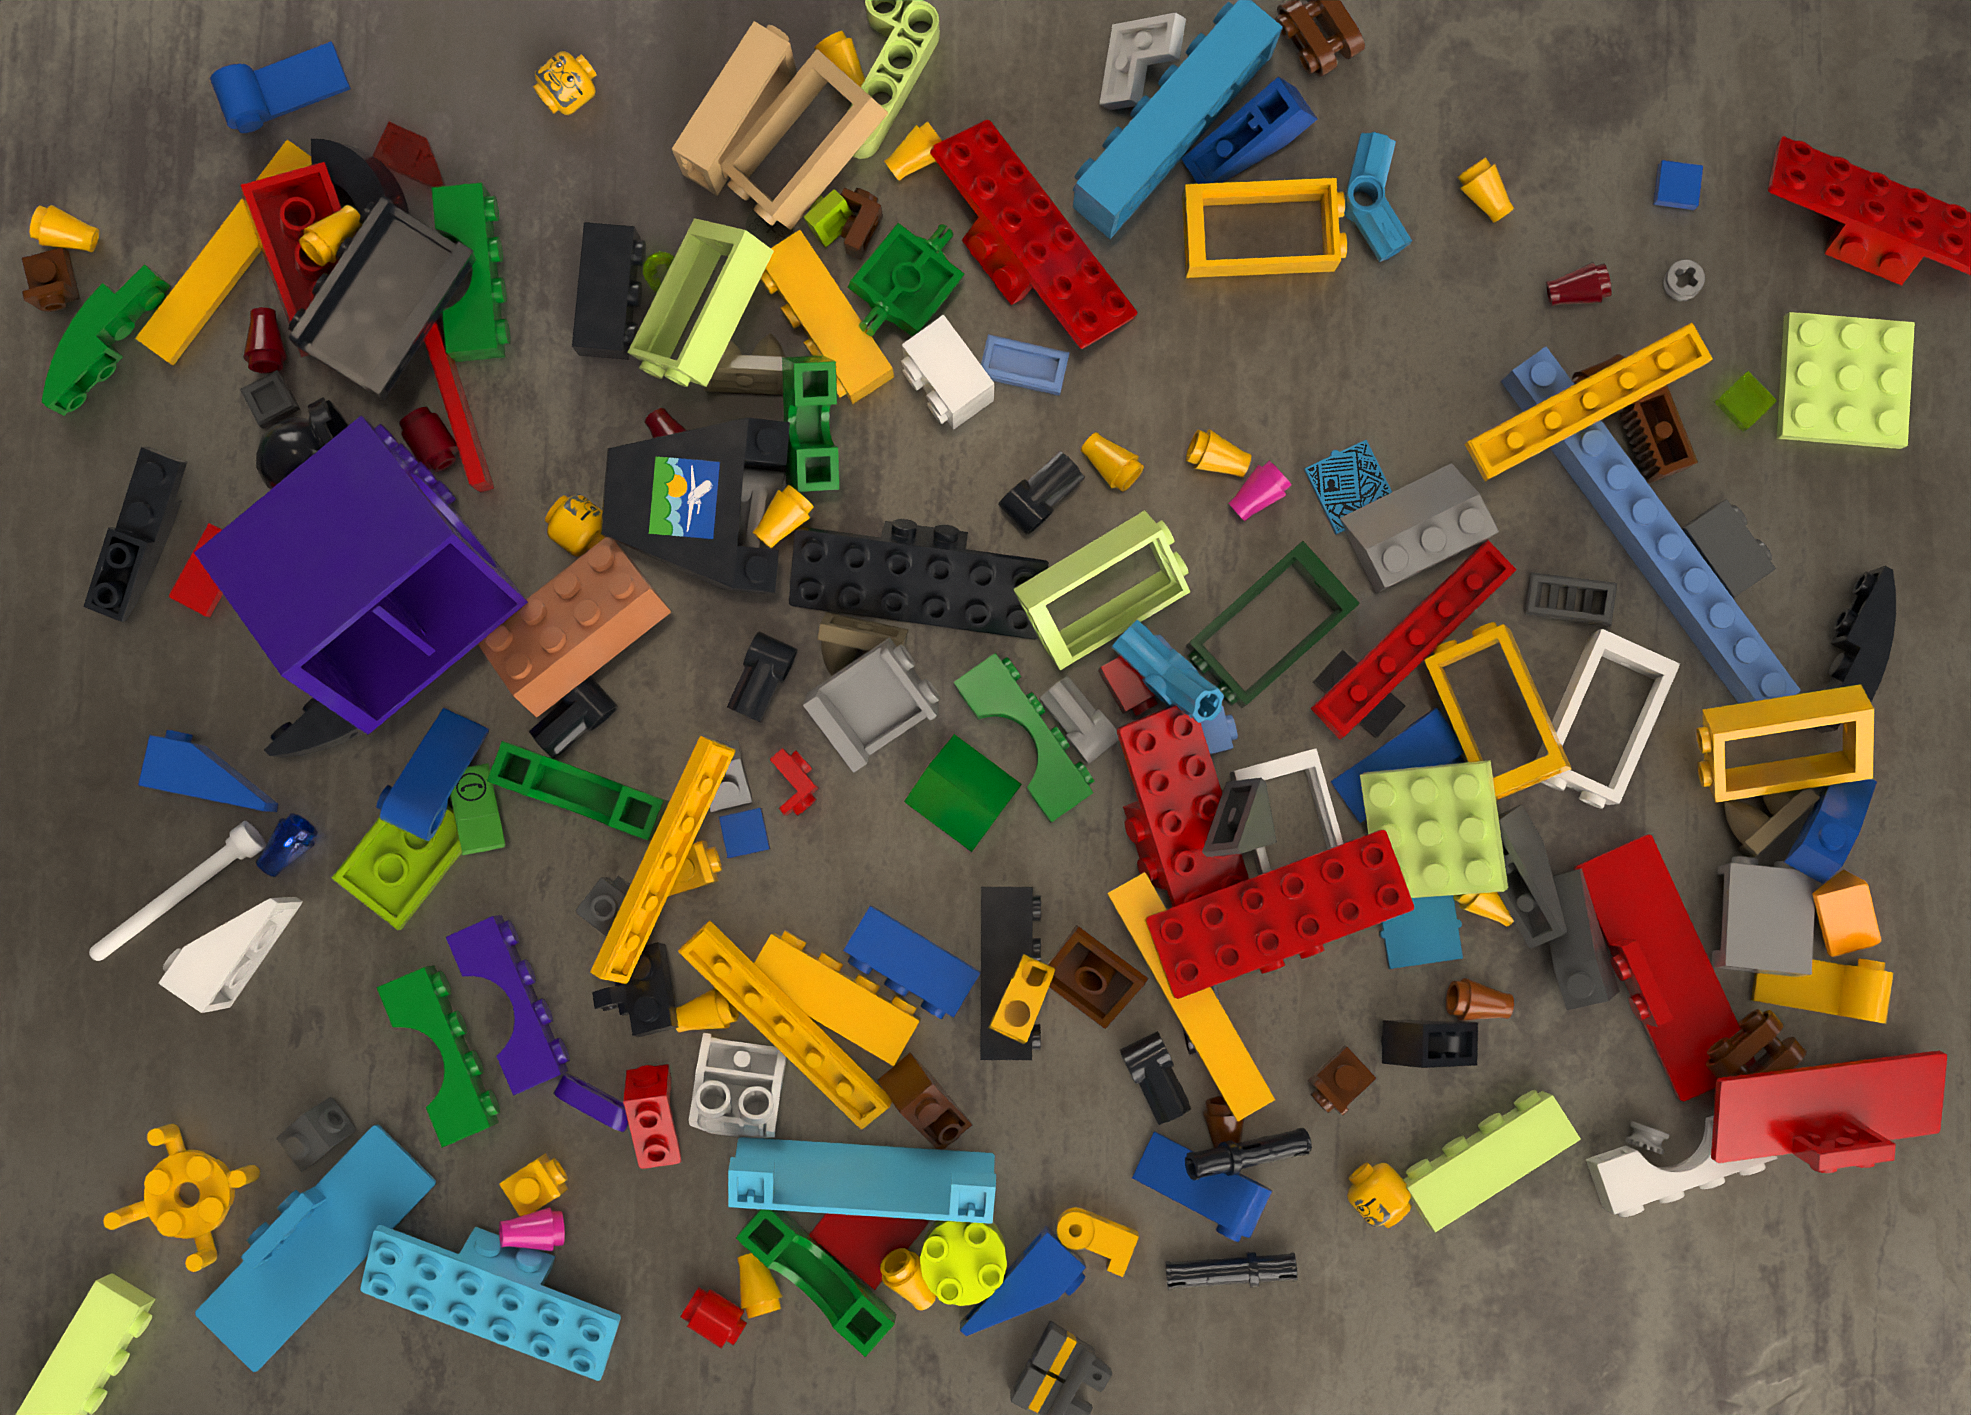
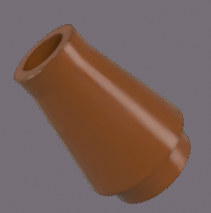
M1463 978L1461 981L1451 982L1446 996V1009L1450 1015H1456L1458 1020L1509 1019L1514 1009V998L1510 993H1503L1470 979Z

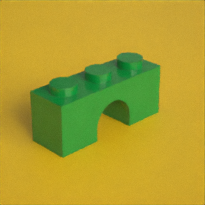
M823 355L782 357L784 422H790L786 484L792 486L798 492L838 490V447L832 441L829 425L830 406L837 404L836 361Z

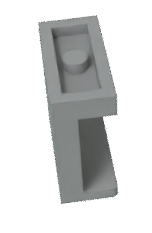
M890 637L809 691L803 703L804 708L853 773L868 763L869 755L926 717L932 720L938 715L939 704L937 701L940 700V696L937 690L927 678L921 681L912 668L915 666V662L908 650L902 644L896 647Z
M1732 857V863L1718 866L1717 875L1724 876L1721 950L1712 951V967L1715 969L1791 977L1812 975L1815 911L1812 893L1816 888V880L1784 863V861L1774 862V867L1758 866L1759 859Z

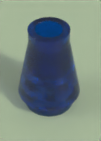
M290 813L287 818H281L262 854L256 860L257 866L267 875L276 877L285 867L315 845L314 839L318 835L316 828L304 817L295 813Z

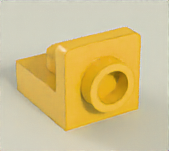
M704 840L692 844L668 896L719 881L716 872L722 871V865L715 846L709 848L707 841Z
M545 1153L499 1183L518 1215L523 1216L535 1212L567 1191L568 1187L564 1182L568 1180V1177L561 1164L555 1158L550 1160Z

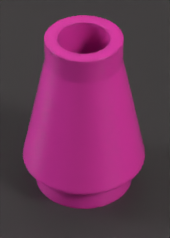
M1269 460L1262 467L1258 464L1239 492L1228 504L1245 522L1252 515L1285 497V491L1292 484Z
M549 1207L511 1220L499 1222V1241L501 1247L553 1251L555 1246L564 1245L565 1232L562 1211H552Z

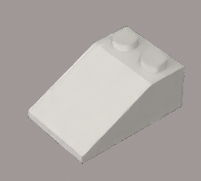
M297 897L269 898L187 944L182 950L180 948L176 949L166 960L163 966V970L166 973L158 984L201 1013L230 1008L303 901Z

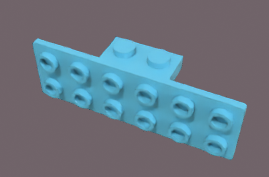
M378 1225L373 1232L360 1287L361 1292L591 1379L601 1380L621 1320V1316L617 1313L543 1286L552 1269L555 1256L536 1249L501 1247L499 1235L475 1227L459 1254L382 1225Z

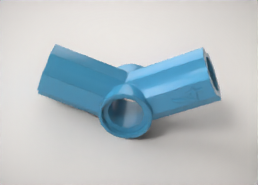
M1376 132L1361 133L1347 189L1344 194V215L1349 220L1355 222L1380 263L1398 254L1410 245L1412 240L1385 198V185L1396 141L1390 139L1388 135ZM1353 193H1367L1372 199V205L1362 206L1358 204L1354 199Z
M1136 620L1111 646L1143 677V683L1166 705H1176L1198 723L1205 720L1212 721L1222 711L1221 704L1224 695L1221 691L1203 678L1180 653L1174 649L1169 650L1140 621Z

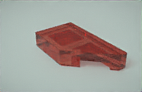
M388 122L372 156L380 160L388 169L430 188L446 186L431 144L427 138L392 122Z

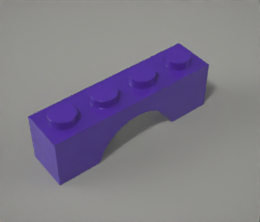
M502 915L491 916L446 936L462 977H482L494 982L504 990L512 1003L515 1018L513 1032L506 1046L496 1057L513 1096L569 1071L566 1065L570 1061L568 1050L561 1038L555 1039L549 1023L553 1022L550 1008L543 998L538 1000L532 986L536 982V977L528 960L524 959L521 961L515 947L519 943V937L510 920L504 921Z

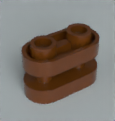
M1287 0L1277 7L1278 16L1275 18V21L1282 26L1281 35L1286 40L1291 38L1299 50L1297 53L1298 59L1308 74L1314 72L1317 76L1322 77L1337 67L1335 53L1338 51L1344 58L1351 59L1365 49L1364 39L1359 28L1340 0H1307V3L1304 5L1299 0ZM1313 18H1317L1329 38L1326 39Z
M1756 1009L1739 1022L1738 1026L1741 1029L1730 1039L1724 1037L1708 1049L1707 1054L1709 1058L1705 1065L1717 1079L1730 1075L1738 1076L1786 1070L1797 1066L1803 1060L1807 1051L1795 1037H1788L1780 1041L1777 1035L1782 1030L1784 1024L1772 1010L1761 1012L1759 1009ZM1764 1048L1767 1052L1748 1068L1745 1063Z

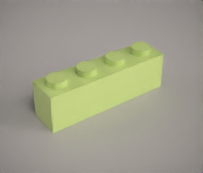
M1536 1090L1527 1092L1514 1102L1516 1108L1501 1116L1500 1113L1489 1116L1478 1125L1480 1131L1467 1139L1464 1136L1457 1137L1443 1146L1442 1151L1444 1154L1431 1162L1428 1159L1421 1160L1407 1169L1406 1174L1408 1177L1403 1180L1407 1183L1406 1188L1411 1194L1410 1200L1430 1229L1434 1232L1439 1231L1581 1140L1552 1094L1544 1091L1537 1093Z
M113 1273L96 1280L16 1415L93 1414L106 1397L107 1391L103 1387L110 1375H117L127 1362L130 1353L126 1351V1348L132 1338H138L149 1325L152 1315L148 1311L156 1299Z

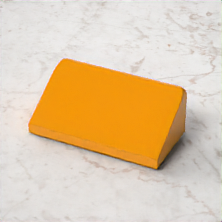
M1843 869L1812 893L1828 955L1834 957L1869 948L1881 942L1869 885L1865 880Z

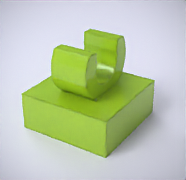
M834 189L825 198L820 195L803 218L815 238L826 248L842 234L847 219L853 213L846 200Z

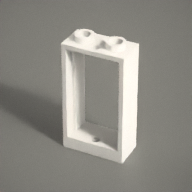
M1600 629L1590 634L1552 721L1562 746L1601 657H1605L1655 681L1609 787L1571 770L1544 780L1541 783L1560 791H1564L1567 786L1581 793L1579 797L1581 801L1603 809L1605 804H1620L1680 663L1604 629ZM1544 742L1535 760L1549 754Z
M1317 748L1230 772L1232 781L1261 777L1265 781L1305 770L1327 849L1343 844ZM1265 847L1252 850L1258 875L1271 871Z

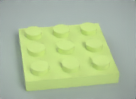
M1796 312L1787 313L1784 316L1777 439L1896 449L1908 446L1915 322Z
M1491 760L1364 772L1360 775L1368 834L1378 830H1385L1387 832L1411 898L1504 892L1508 889Z

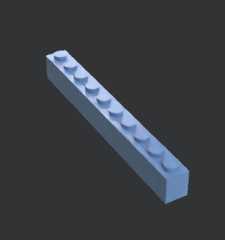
M1547 346L1513 369L1501 380L1523 412L1575 385ZM1601 420L1549 447L1738 704L1796 695L1801 691Z

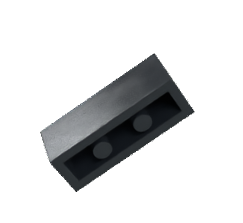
M584 222L572 347L579 356L629 360V353L627 352L638 332V324L633 322L634 307H640L642 299V283L636 281L638 266H644L646 258L645 240H640V236L634 226Z

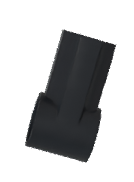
M1060 451L1028 481L1024 479L1012 488L998 505L1026 535H1029L1053 513V507L1064 497L1068 496L1084 480L1085 476L1081 473L1078 466Z
M758 632L746 653L743 662L745 669L734 689L727 708L761 723L779 683H783L786 679L798 649L762 632Z
M589 676L561 698L562 702L529 731L535 742L552 759H556L587 730L592 731L600 726L618 708L617 704L592 676Z
M1158 1031L1119 1050L1135 1084L1140 1085L1159 1125L1179 1118L1191 1110L1189 1100L1172 1069L1174 1063Z

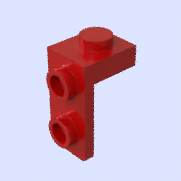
M669 1064L658 1066L644 1065L637 1069L626 1070L623 1103L638 1166L641 1169L674 1165L681 1162V1151L670 1107L672 1076Z

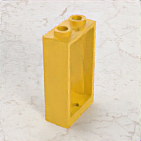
M1337 178L1185 184L1182 193L1186 278L1335 272L1341 262V258H1346L1347 236L1345 232L1340 233L1339 217L1344 216L1345 198L1343 191L1337 192ZM1320 201L1323 255L1206 260L1203 206Z
M1491 622L1473 630V638L1458 644L1456 640H1451L1438 645L1433 651L1434 655L1424 660L1468 762L1483 761L1443 667L1500 642L1549 754L1494 777L1493 782L1497 801L1572 768L1511 630L1504 624L1497 626L1496 622Z
M1861 684L1702 709L1703 727L1696 729L1699 750L1701 753H1704V761L1698 762V775L1702 787L1709 786L1715 803L1873 778L1874 708ZM1843 723V751L1725 769V741Z

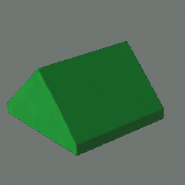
M954 734L928 765L904 802L972 852L1022 784Z

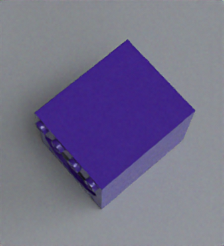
M362 415L194 552L280 675L367 735L528 603L451 505L456 500V497L441 480H437L422 462H418L402 443L399 444L382 424L374 428Z

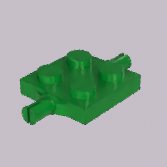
M896 224L851 279L847 287L866 301L872 308L864 320L859 323V327L863 332L870 325L866 334L873 336L885 320L893 322L911 337L924 328L965 274L950 263L941 251L948 241L953 238L954 234L950 228L943 235L947 226L940 224L933 235L926 240L915 236L901 224Z

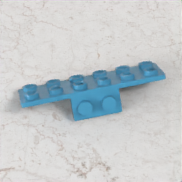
M380 1125L372 1126L315 1187L299 1193L297 1190L292 1192L278 1206L277 1210L281 1215L271 1226L264 1222L249 1236L246 1241L251 1246L241 1256L244 1261L195 1311L196 1317L251 1371H258L368 1256L373 1232L376 1227L382 1225L394 1229L436 1185V1179Z

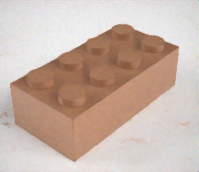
M605 537L527 598L528 603L479 642L478 646L511 694L537 718L665 618L671 611L616 541Z

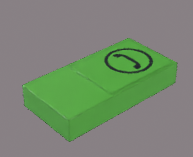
M489 763L467 767L450 794L462 856L505 847L494 787L492 783L487 782L490 773Z

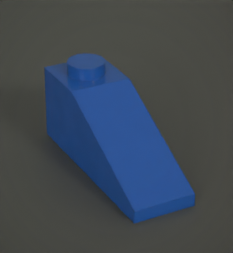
M1277 77L1181 159L1198 184L1223 183L1288 145L1318 118L1297 88L1282 78Z
M166 730L165 737L149 735L138 783L139 786L261 811L277 812L278 803L207 746L191 743L192 734Z
M1866 779L1823 786L1819 794L1820 799L1812 807L1784 863L1821 884H1824L1843 866L1860 833L1877 781Z
M1045 1226L1005 1271L1002 1285L996 1289L992 1296L976 1304L960 1321V1331L965 1336H968L1054 1302L1064 1292L1070 1296L1086 1277L1082 1273L1086 1268L1084 1259L1073 1249H1068L1062 1245L1058 1236L1049 1227Z

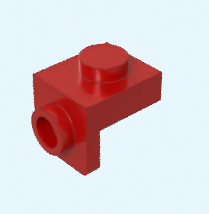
M782 748L770 758V761L798 792L778 809L786 816L792 811L799 816L817 800L813 793L819 787L807 775L813 768L801 754L795 750L790 755Z

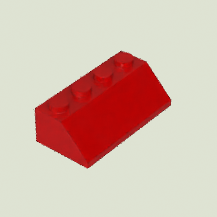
M325 162L240 185L245 207L289 324L297 311L301 308L307 310L315 298L312 290L320 276L324 272L330 274L339 261L337 259L335 263L328 262L326 265L320 266L307 256L299 243V239L304 236L305 228L342 209ZM298 348L301 357L309 355Z

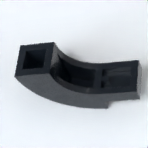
M311 139L312 165L325 162L333 186L343 188L350 195L360 215H362L364 209L371 201L377 203L382 195L390 198L396 207L409 214L407 202L399 183L380 160L355 147L331 140Z

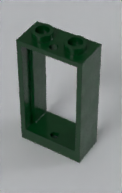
M1302 541L1186 645L1190 651L1187 658L1201 674L1204 675L1208 671L1219 683L1216 687L1224 695L1223 699L1230 706L1237 703L1243 708L1360 603L1307 544ZM1292 565L1334 612L1244 691L1203 644Z

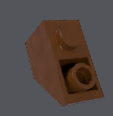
M911 1052L877 1080L897 1110L938 1150H944L972 1126V1123Z

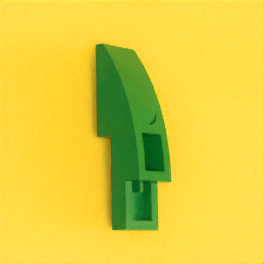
M145 264L117 292L102 283L85 301L62 336L47 373L41 402L47 408L63 416L68 412L78 409L85 402L87 393L98 382L108 379L115 372L116 364L123 358L112 345L116 341L126 338L133 331L135 322L146 311H151L160 305L165 297L164 293L171 286Z

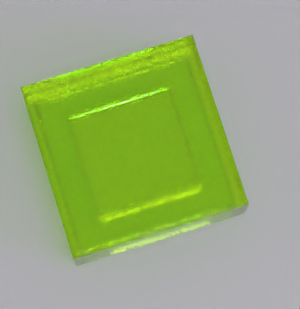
M1749 371L1744 373L1714 401L1743 432L1749 429L1777 402L1770 392Z

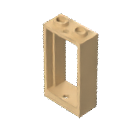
M755 21L752 23L672 147L682 174L717 196L729 179V176L721 169V164L797 73L791 44L788 42L789 38L784 32L773 25H768L765 28Z
M816 49L721 164V169L731 178L727 185L745 201L751 196L758 203L753 210L767 223L773 226L776 221H779L791 230L888 115V112ZM829 82L853 106L778 196L772 200L749 177Z

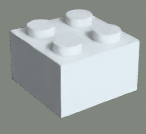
M944 315L902 344L904 359L901 360L904 367L902 372L916 391L921 387L925 390L929 401L927 406L940 424L947 421L954 430L994 401V382Z

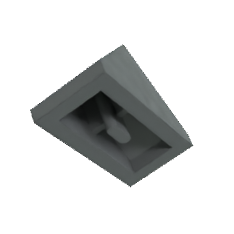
M1262 777L1226 782L1202 851L1206 857L1241 854L1277 843L1267 785Z

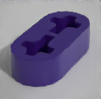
M567 1073L563 1074L553 1093L556 1097L615 1130L625 1132L629 1124L622 1101L578 1077Z

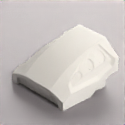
M703 1033L695 1073L689 1125L711 1134L732 1137H775L787 1057L775 1046L723 1040L712 1037V1034Z

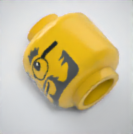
M560 51L535 71L537 83L532 87L553 114L559 110L564 115H570L595 96L596 90L591 79L597 76V74L582 54L575 59L570 53Z
M575 494L569 498L563 495L553 504L545 517V522L548 523L547 535L571 555L581 557L605 538V536L600 534L602 510L581 494Z
M1366 1162L1358 1167L1349 1177L1352 1186L1349 1188L1347 1199L1371 1226L1384 1225L1386 1228H1390L1402 1220L1412 1207L1409 1203L1411 1194L1406 1188L1407 1183L1389 1164L1379 1163L1371 1166Z

